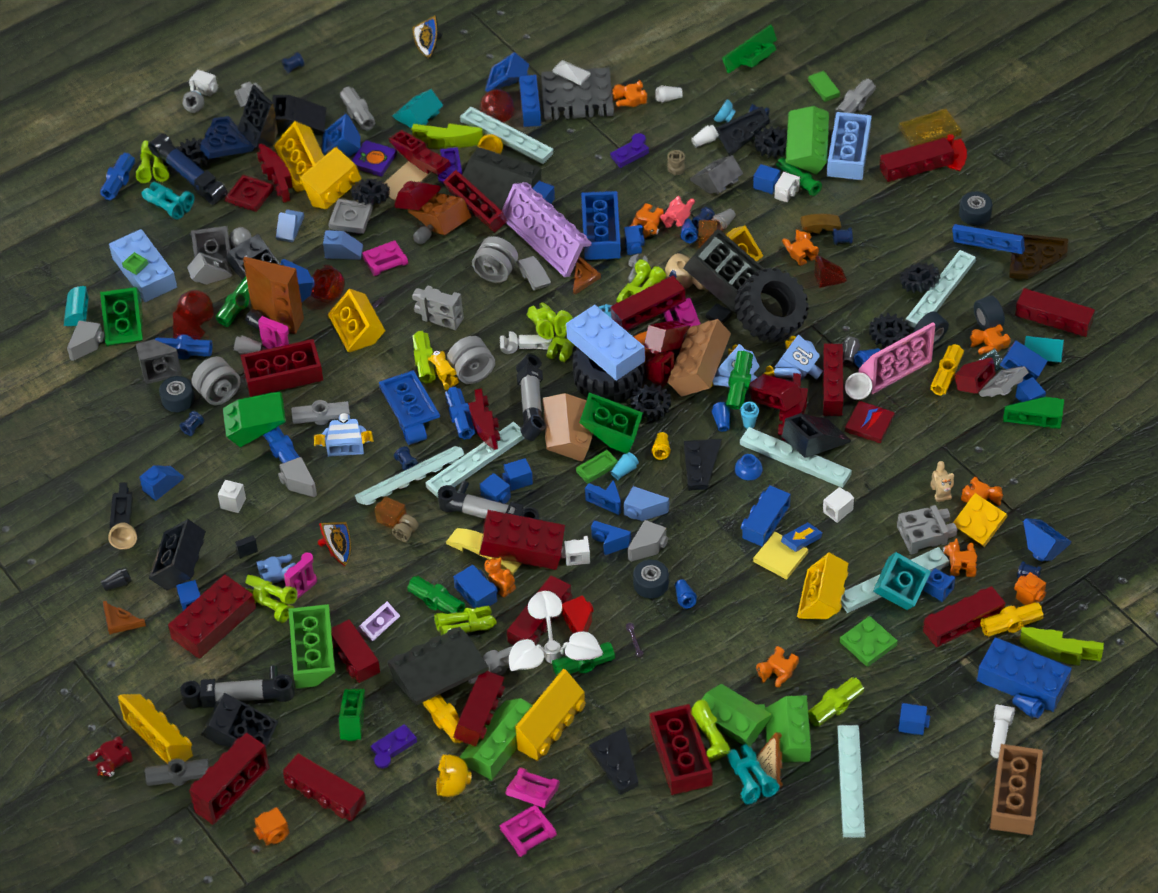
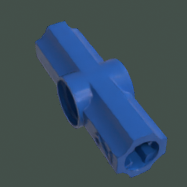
M129 153L120 155L115 166L110 167L107 171V180L100 190L101 195L107 200L115 198L121 186H125L128 183L129 172L135 164V158Z
M180 335L177 339H155L176 348L179 359H188L190 355H212V340H194L188 335Z
M456 386L451 387L445 392L451 421L455 423L459 438L464 440L470 439L475 434V429L471 420L469 405L465 403L461 389L456 388Z
M279 427L263 435L269 443L275 458L279 457L282 463L299 458V455L294 450L291 439L288 435H284Z

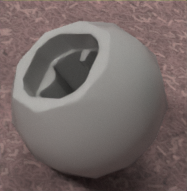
M190 91L183 97V106L189 112H199L204 106V98L199 92Z
M239 227L230 233L229 241L235 248L252 236L246 228Z

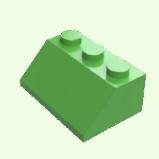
M723 684L708 691L702 698V700L708 703L712 714L717 718L715 722L716 728L740 744H747L749 747L752 746L772 717L771 713Z
M785 696L765 708L766 711L772 714V717L766 724L767 743L775 732H780L782 734L780 738L782 762H810L811 744L807 696Z

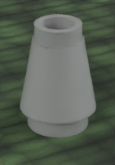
M727 209L713 216L711 220L712 228L715 231L717 229L724 231L735 218V212L732 209Z
M245 336L236 337L234 351H238V353L261 351L262 343Z

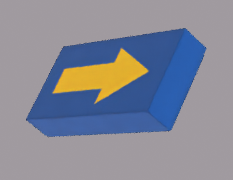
M806 523L782 536L781 542L796 552L820 539L823 532Z

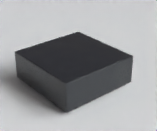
M716 303L706 313V319L710 321L719 319L723 324L732 315V311Z
M254 535L235 542L239 558L258 552Z

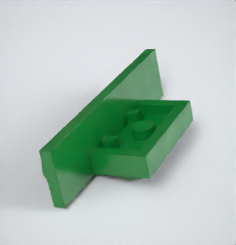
M772 25L767 26L722 57L727 73L732 72L740 65L757 66L761 60L770 57L771 53L776 51L775 44L772 43L777 41Z

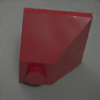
M408 181L398 191L394 206L401 209L419 210L441 188L433 184Z

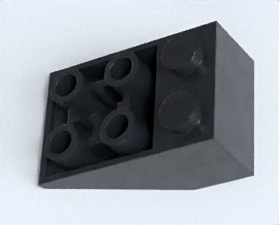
M252 85L237 129L255 148H259V144L273 147L278 133L274 104L255 85Z
M273 95L272 103L275 110L277 134H284L294 121L310 127L313 133H325L326 107L292 95Z
M259 234L231 249L225 258L242 280L246 276L243 262L244 257L280 265Z
M802 413L785 418L782 437L804 458L851 442L841 430L826 418Z
M224 692L216 702L201 735L219 745L231 748L238 738L248 733L263 743L266 748L278 721Z

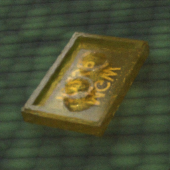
M946 108L899 123V129L911 146L945 137L947 139L949 134L954 135V137L962 134L961 128Z

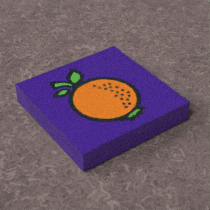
M365 140L352 159V162L358 170L382 177L397 155V149Z

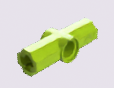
M418 331L412 335L415 365L418 367L420 381L428 384L436 379L434 365L428 360L433 350L430 348L428 333Z
M850 678L839 688L828 690L823 696L822 701L808 710L810 722L815 726H820L833 715H841L848 708L849 703L864 692L861 682L857 678Z

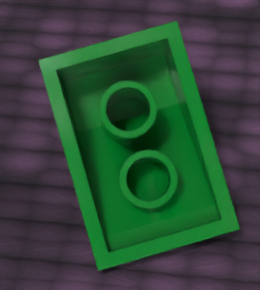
M137 287L100 292L106 346L143 341L142 303Z
M281 392L238 399L223 408L226 437L239 447L248 444L286 422Z
M589 392L579 423L610 448L627 454L635 440L643 413Z

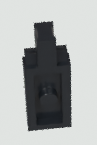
M120 482L119 493L112 495L110 530L119 523L131 525L133 496L132 492H129L127 482Z

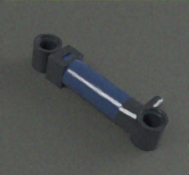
M161 133L148 143L149 150L154 156L161 157L165 166L170 165L194 186V190L211 205H215L228 195V191L223 183L216 181V177L208 170L204 172L172 144L171 139L165 133Z

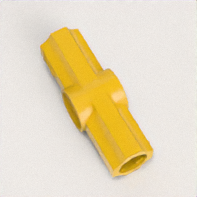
M953 344L948 346L943 359L940 360L938 371L930 387V390L936 395L946 394L951 381L955 379V372L964 354V350L959 345Z
M1034 602L1019 608L1008 606L1000 614L981 619L980 624L984 635L989 637L1007 630L1010 633H1015L1026 624L1042 620L1044 615L1041 605Z
M440 694L422 702L431 713L436 726L439 729L443 728L454 743H462V741L453 738L459 721L457 711L451 703L447 704Z

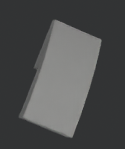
M534 256L517 261L523 277L528 278L533 290L547 287L551 284L545 270Z

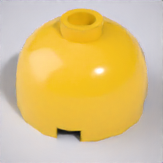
M442 755L438 766L440 776L436 781L437 794L443 797H454L465 790L466 784L470 785L471 772H468L466 763L460 757Z

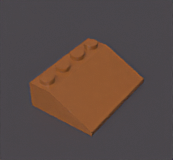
M244 257L243 262L252 309L260 310L266 318L286 325L289 333L296 334L304 319L296 268Z

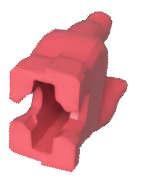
M680 196L672 200L666 213L660 216L666 228L672 227L675 221H677V227L683 226L685 220L690 215V210L695 200L691 198L687 201L686 205L683 204Z

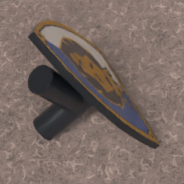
M433 16L412 27L418 49L428 58H431L434 50L437 48V39L442 38V33L438 32L437 16Z

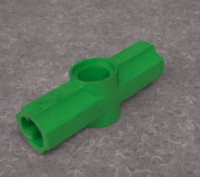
M246 276L236 290L226 297V303L215 316L216 320L225 327H229L239 312L249 304L250 295Z
M737 351L734 368L729 377L728 386L730 388L726 401V406H729L731 409L737 410L742 407L746 391L750 385V370L754 354L748 351Z
M414 576L407 586L410 593L421 598L426 606L432 610L439 609L446 614L461 613L465 608V603L450 595L444 586L440 584L434 586L419 576Z
M609 642L600 644L603 655L594 659L574 660L564 656L552 660L556 677L563 669L569 674L577 671L588 673L596 665L615 659L612 644Z

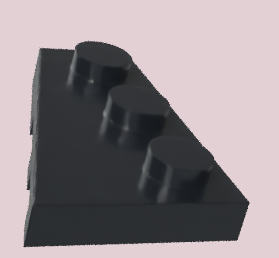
M763 106L715 129L729 156H732L758 134L759 130L761 131L766 127L770 120Z
M722 439L684 441L688 491L708 489Z
M625 727L589 745L590 752L620 795L638 787V778Z

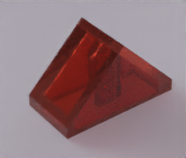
M819 255L815 257L814 275L819 288L842 284L847 281L841 267Z
M179 306L173 313V338L177 339L180 335H188L194 340L202 338L206 332Z

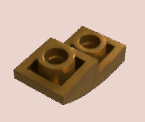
M811 214L801 216L800 218L802 229L809 233L819 234L822 228L827 231H833V229L840 230L841 228L839 216Z

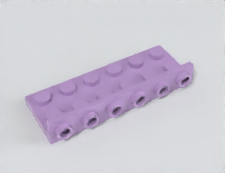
M525 182L513 184L502 209L507 219L506 223L564 277H570L583 247L590 246L591 242L585 234L580 233L576 229L574 224L568 222L563 214L557 212L552 204L546 202L541 194L535 192L530 184Z

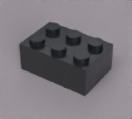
M189 519L165 531L149 579L166 591L185 581H189L195 573L194 568L199 560V552L204 544L206 531Z

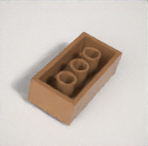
M719 319L692 326L687 331L686 338L668 380V383L681 397L711 387L731 335Z
M1000 744L990 829L1033 835L1043 750Z

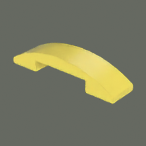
M457 528L446 541V544L462 552L464 549H467L479 555L482 533ZM480 555L489 560L493 559V557ZM502 559L500 568L503 570L509 569L513 575L522 563Z

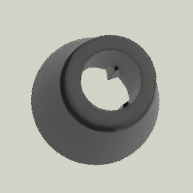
M846 337L842 342L843 364L851 366L853 365L855 354L860 349V344L857 338Z

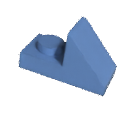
M292 210L279 213L276 240L294 242L304 219V213Z

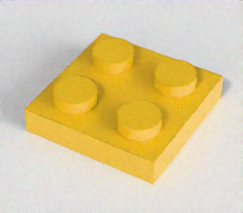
M975 493L953 523H955L959 531L985 547L1008 515Z

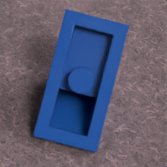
M612 481L606 490L588 483L585 487V500L620 515L621 500L615 482Z
M598 521L593 522L591 526L592 538L599 542H604V555L627 548L631 544L630 531Z

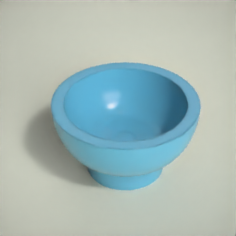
M727 99L714 121H730L736 112L733 110L730 100Z

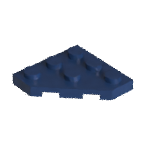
M224 116L213 118L211 126L201 142L200 150L209 159L250 152L254 150V146L237 129L238 126L231 118Z

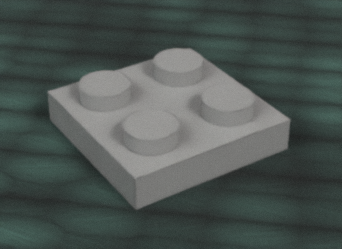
M338 199L329 221V229L364 234L373 209L371 203L364 205V202L358 203V201Z
M1025 366L1001 370L981 389L979 394L981 397H993L999 394L1002 396L1006 395L1011 391V387L1024 380L1023 377L1029 372Z

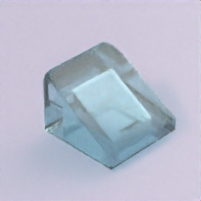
M995 348L979 359L993 358L995 371L1003 369L1000 366L1003 358Z

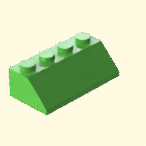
M811 106L792 110L788 113L786 163L816 175L827 163L829 112Z
M329 604L289 609L295 688L315 687L335 673Z
M521 698L504 701L494 713L490 725H485L487 732L484 739H479L476 747L469 744L460 755V758L464 760L467 767L493 780L516 751L515 726L533 705Z

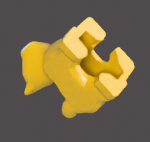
M435 351L428 360L435 364L437 375L444 389L448 390L459 383L458 378L455 376L456 371L445 360L446 355L443 351Z

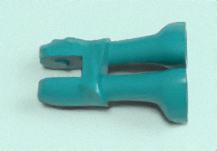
M156 182L150 184L151 189L145 188L141 193L146 201L165 209L173 219L182 218L184 211L189 212L195 200L194 194L185 191L181 196H178L171 189Z
M747 744L741 746V753L744 759H740L737 751L731 749L727 757L735 774L739 775L744 787L741 792V798L745 804H752L760 797V790L765 797L773 796L778 792L780 787L778 782L767 775L761 768L756 753ZM748 771H752L759 782V785L754 781V779Z

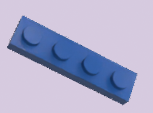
M954 224L952 228L953 239L956 243L1023 254L1025 250L1024 238L1020 235Z

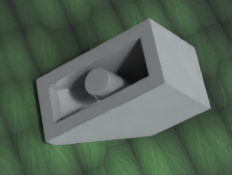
M199 253L187 267L191 279L203 284H210L230 278L233 275L227 262L203 253Z
M78 322L67 347L70 360L74 361L98 349L100 342L102 343L104 339V332H102L99 323Z
M301 457L280 464L281 473H278L279 479L282 484H286L288 490L311 497L317 496L315 482Z
M644 520L628 547V560L632 562L658 554L661 548H664L668 542L666 527Z

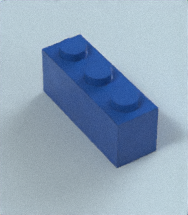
M536 75L519 76L524 127L541 126Z
M769 485L766 492L763 491L761 493L758 504L753 505L748 519L745 518L741 524L742 538L763 547L790 507L791 494Z

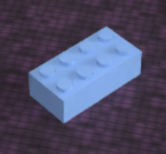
M836 112L828 158L827 176L863 179L871 130V115Z
M142 229L109 243L113 260L132 286L137 287L144 302L177 288L174 272ZM134 252L148 260V265L137 275L122 266V262Z
M593 305L566 323L567 339L616 381L645 362V346L596 305Z

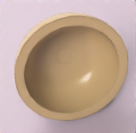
M119 523L111 528L108 539L110 544L117 549H129L136 543L137 534L131 525Z

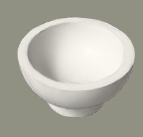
M864 373L850 375L845 383L846 393L856 400L866 398L872 391L870 377Z

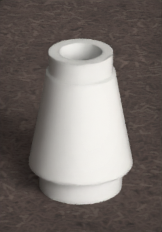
M669 86L656 88V99L662 103L682 98L681 88Z
M707 125L691 138L692 143L695 147L716 141L718 132L713 125Z

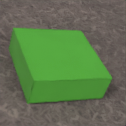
M135 252L122 262L123 268L135 275L148 265V260Z

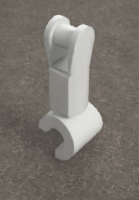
M509 331V338L500 336L501 351L505 354L514 353L518 346L519 349L548 350L552 339L547 340L539 335H519V338H517V334Z
M997 704L995 706L994 722L996 723L991 746V756L994 758L999 757L1000 744H1005L1008 726L1012 724L1015 708Z

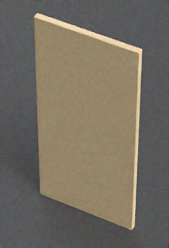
M408 161L384 182L390 187L389 198L396 201L398 191L403 188L406 182H422L432 171L427 174Z

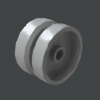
M487 237L472 260V267L483 279L493 283H502L507 280L516 264L518 253L515 247L503 238Z
M477 336L462 338L450 348L447 354V361L455 369L460 381L465 384H474L483 380L492 372L495 366V358L482 339Z
M218 356L203 361L196 368L191 379L193 387L212 405H220L231 399L241 383L237 372L223 358Z

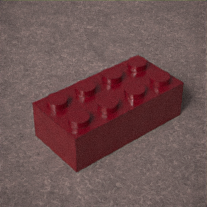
M314 339L240 355L250 397L323 381L321 363Z
M487 510L479 555L493 558L501 557L503 560L557 570L561 557L565 525Z
M224 574L168 624L171 639L198 659H201L256 609L254 595Z
M690 704L649 713L650 730L671 794L674 795L712 786V769L692 715Z
M248 733L238 738L227 752H224L213 766H210L205 774L195 781L189 789L195 813L214 825L270 768L265 745Z

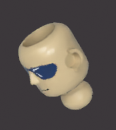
M681 253L674 254L665 267L666 278L674 276L685 289L695 284L699 290H704L705 287L683 269L691 258Z

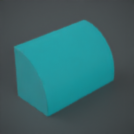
M86 286L75 287L68 292L64 326H77L79 321L86 322L89 302Z
M1025 336L1024 345L1039 354L1047 361L1061 362L1064 340Z

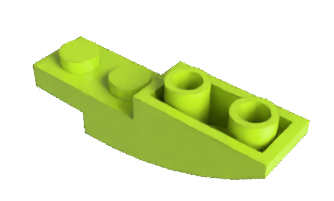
M413 124L412 136L428 143V148L431 149L465 148L478 145L479 140L483 137V128L448 124L447 128Z
M1021 628L1020 643L1047 658L1079 666L1081 659L1101 661L1104 643L1073 638L1065 639L1062 638V631L1052 629Z

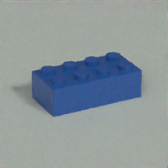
M617 191L581 193L583 234L591 242L590 246L584 247V260L621 258Z
M995 637L979 666L977 681L1012 696L1018 693L1023 696L1040 699L1045 704L1044 709L1054 712L1069 683L1072 668Z

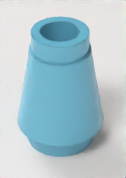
M746 402L740 408L743 425L747 429L749 427L754 428L759 408L754 402Z
M630 452L623 454L610 473L615 479L619 480L636 469L639 461Z

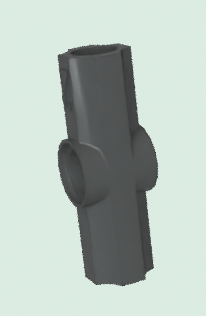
M173 759L165 765L145 767L147 786L165 783L181 786L187 780L200 779L209 768L208 759L184 762L181 759Z

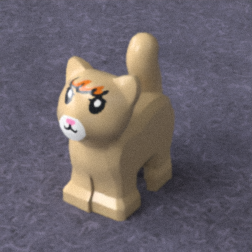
M943 461L938 462L936 470L932 473L930 484L932 490L936 489V502L952 499L950 492L954 485V474L947 473L944 469Z

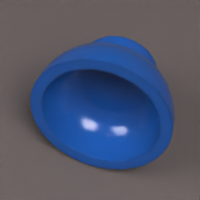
M753 454L743 455L735 465L736 475L743 480L757 479L763 471L760 460Z

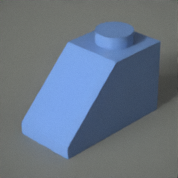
M325 230L323 241L325 258L361 260L362 243L344 231Z
M634 486L624 502V515L640 521L666 514L669 511V498Z

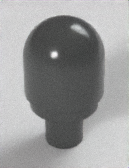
M430 224L427 227H420L413 235L415 243L424 244L430 239L434 227Z

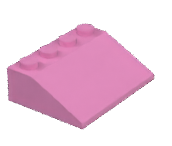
M933 322L873 354L859 368V373L868 375L872 381L871 394L932 362L935 324Z

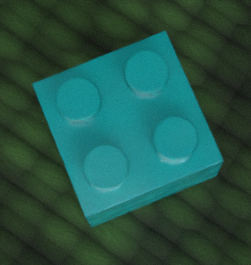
M895 552L888 557L873 592L905 610H909L915 606L931 571Z

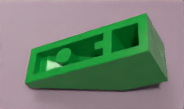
M1042 397L1005 406L1003 422L1061 429L1064 399Z
M344 689L339 714L340 740H361L365 689Z

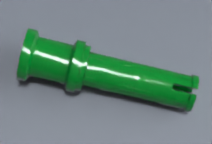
M785 158L778 160L782 165L777 163V167L786 173L800 177L799 186L807 189L810 195L815 196L820 192L822 188L820 181H815L809 173H803L795 166L786 163Z

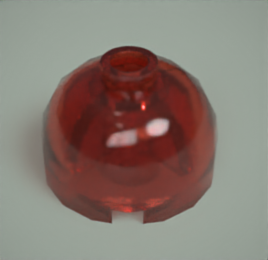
M496 89L488 91L483 95L480 101V112L500 122L508 121L513 116L514 103L507 92Z
M323 265L324 268L321 270L317 269L312 275L315 285L312 288L311 296L322 302H333L343 293L345 280L342 273L331 265Z
M200 290L185 292L177 302L178 318L185 325L200 326L203 324V321L207 319L209 321L214 314V307L210 297Z

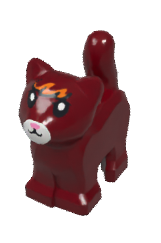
M120 736L103 743L93 754L87 756V760L91 762L97 760L100 756L105 760L95 765L98 768V776L111 777L114 775L115 768L122 766L126 762L131 763L133 761L131 751L127 746L123 747L122 744L124 742Z

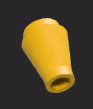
M664 432L657 434L651 450L653 456L658 460L666 459L671 452L668 435Z

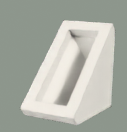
M564 60L553 69V73L579 85L591 75L590 72Z

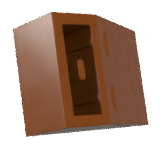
M436 193L419 210L408 209V212L424 225H432L434 227L433 232L446 235L471 218L464 198Z

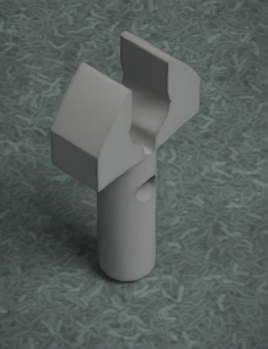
M638 254L632 256L629 260V266L633 267L628 277L629 282L636 276L635 264L638 261ZM644 255L643 260L648 263V260Z

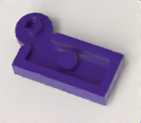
M641 133L634 134L632 142L611 152L610 158L621 168L648 154L649 148L644 144L646 142L645 135Z
M458 147L440 149L441 156L450 160L451 164L449 168L438 175V181L442 184L455 170L462 175Z
M405 724L371 745V750L376 755L374 763L378 768L388 767L391 763V758L417 743L416 736Z

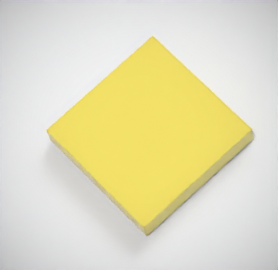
M774 532L755 555L753 562L788 579L806 557L808 549L804 547L795 552L781 542V534Z

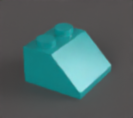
M432 89L414 96L392 116L412 128L413 124L426 125L429 122L427 119L433 118L440 113L439 109L443 104Z

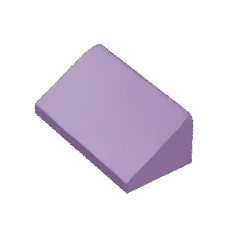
M387 601L356 629L372 642L396 621L400 615Z

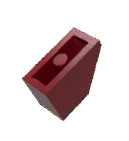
M672 351L660 353L649 359L644 366L645 378L663 388L668 383L671 371L674 368V353Z
M986 358L963 365L955 374L958 391L978 394L996 374L993 358Z

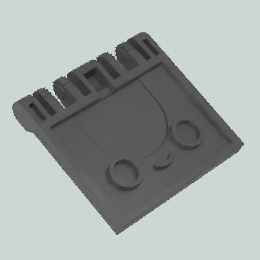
M609 68L584 69L590 72L591 75L581 85L553 73V71L541 72L545 120H552L551 112H554L555 119H559V112L564 111L565 119H569V111H573V118H585V110H589V117H593V109H599L600 117L604 116V109H606L607 116H614Z

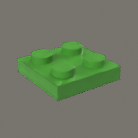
M870 616L840 637V643L867 667L896 647L898 642Z

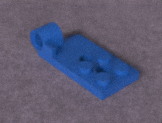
M414 370L380 381L379 387L399 421V426L407 444L411 445L426 440L427 434L423 423L439 418L440 414Z

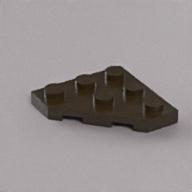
M1014 233V235L1023 236L1025 250L1023 254H1011L1009 278L1028 280L1067 257L1068 239Z

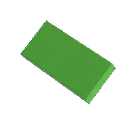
M824 71L808 77V81L824 102L840 97V91Z
M605 450L578 466L576 472L588 484L612 470L618 460L608 450Z

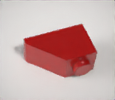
M582 595L562 603V617L572 634L588 632L592 623V613L594 612L590 601L587 602Z

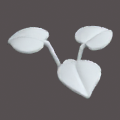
M541 591L530 599L528 611L536 619L546 617L549 642L546 643L544 649L541 645L535 646L534 642L529 639L517 642L510 651L509 666L511 671L532 669L539 666L544 658L548 663L552 664V660L561 658L564 650L566 656L574 660L594 659L602 656L603 653L596 638L588 632L574 633L570 636L569 642H565L561 648L560 644L553 640L550 616L555 617L561 614L562 602L554 593Z

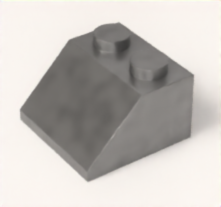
M732 155L713 161L692 176L690 180L709 194L715 192L719 194L726 190L725 186L739 180L738 177L743 172Z
M228 226L191 231L194 257L199 253H203L227 262L225 258L231 250Z
M157 340L136 344L145 384L166 380L173 376H182L176 348Z

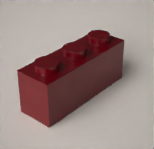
M762 374L750 382L748 388L752 401L784 411L789 410L803 400L801 388L797 383Z
M350 619L331 628L333 650L336 649L338 652L337 656L340 662L347 665V671L352 678L355 677L358 683H361L380 673L378 659Z

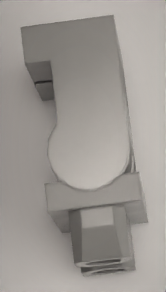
M427 285L425 290L416 288L412 294L413 300L417 301L414 311L415 313L422 314L423 321L428 322L429 320L432 323L456 331L464 319L463 307H461V294L454 292L453 295H448Z
M936 505L930 506V509L924 508L898 514L897 528L911 555L918 553V549L929 546L934 547L940 544L945 545L948 538L957 535L955 523L945 524V522L950 521V513L947 508L938 510Z

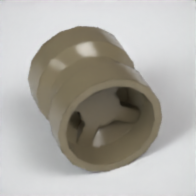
M680 150L669 152L667 156L669 173L673 175L682 174L685 171V154Z
M405 514L399 520V524L394 526L392 533L398 540L407 542L411 537V533L417 530L419 524L415 518Z

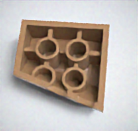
M566 393L542 399V406H544L543 417L546 422L545 438L547 450L583 462L593 435L592 432L579 423L586 400Z

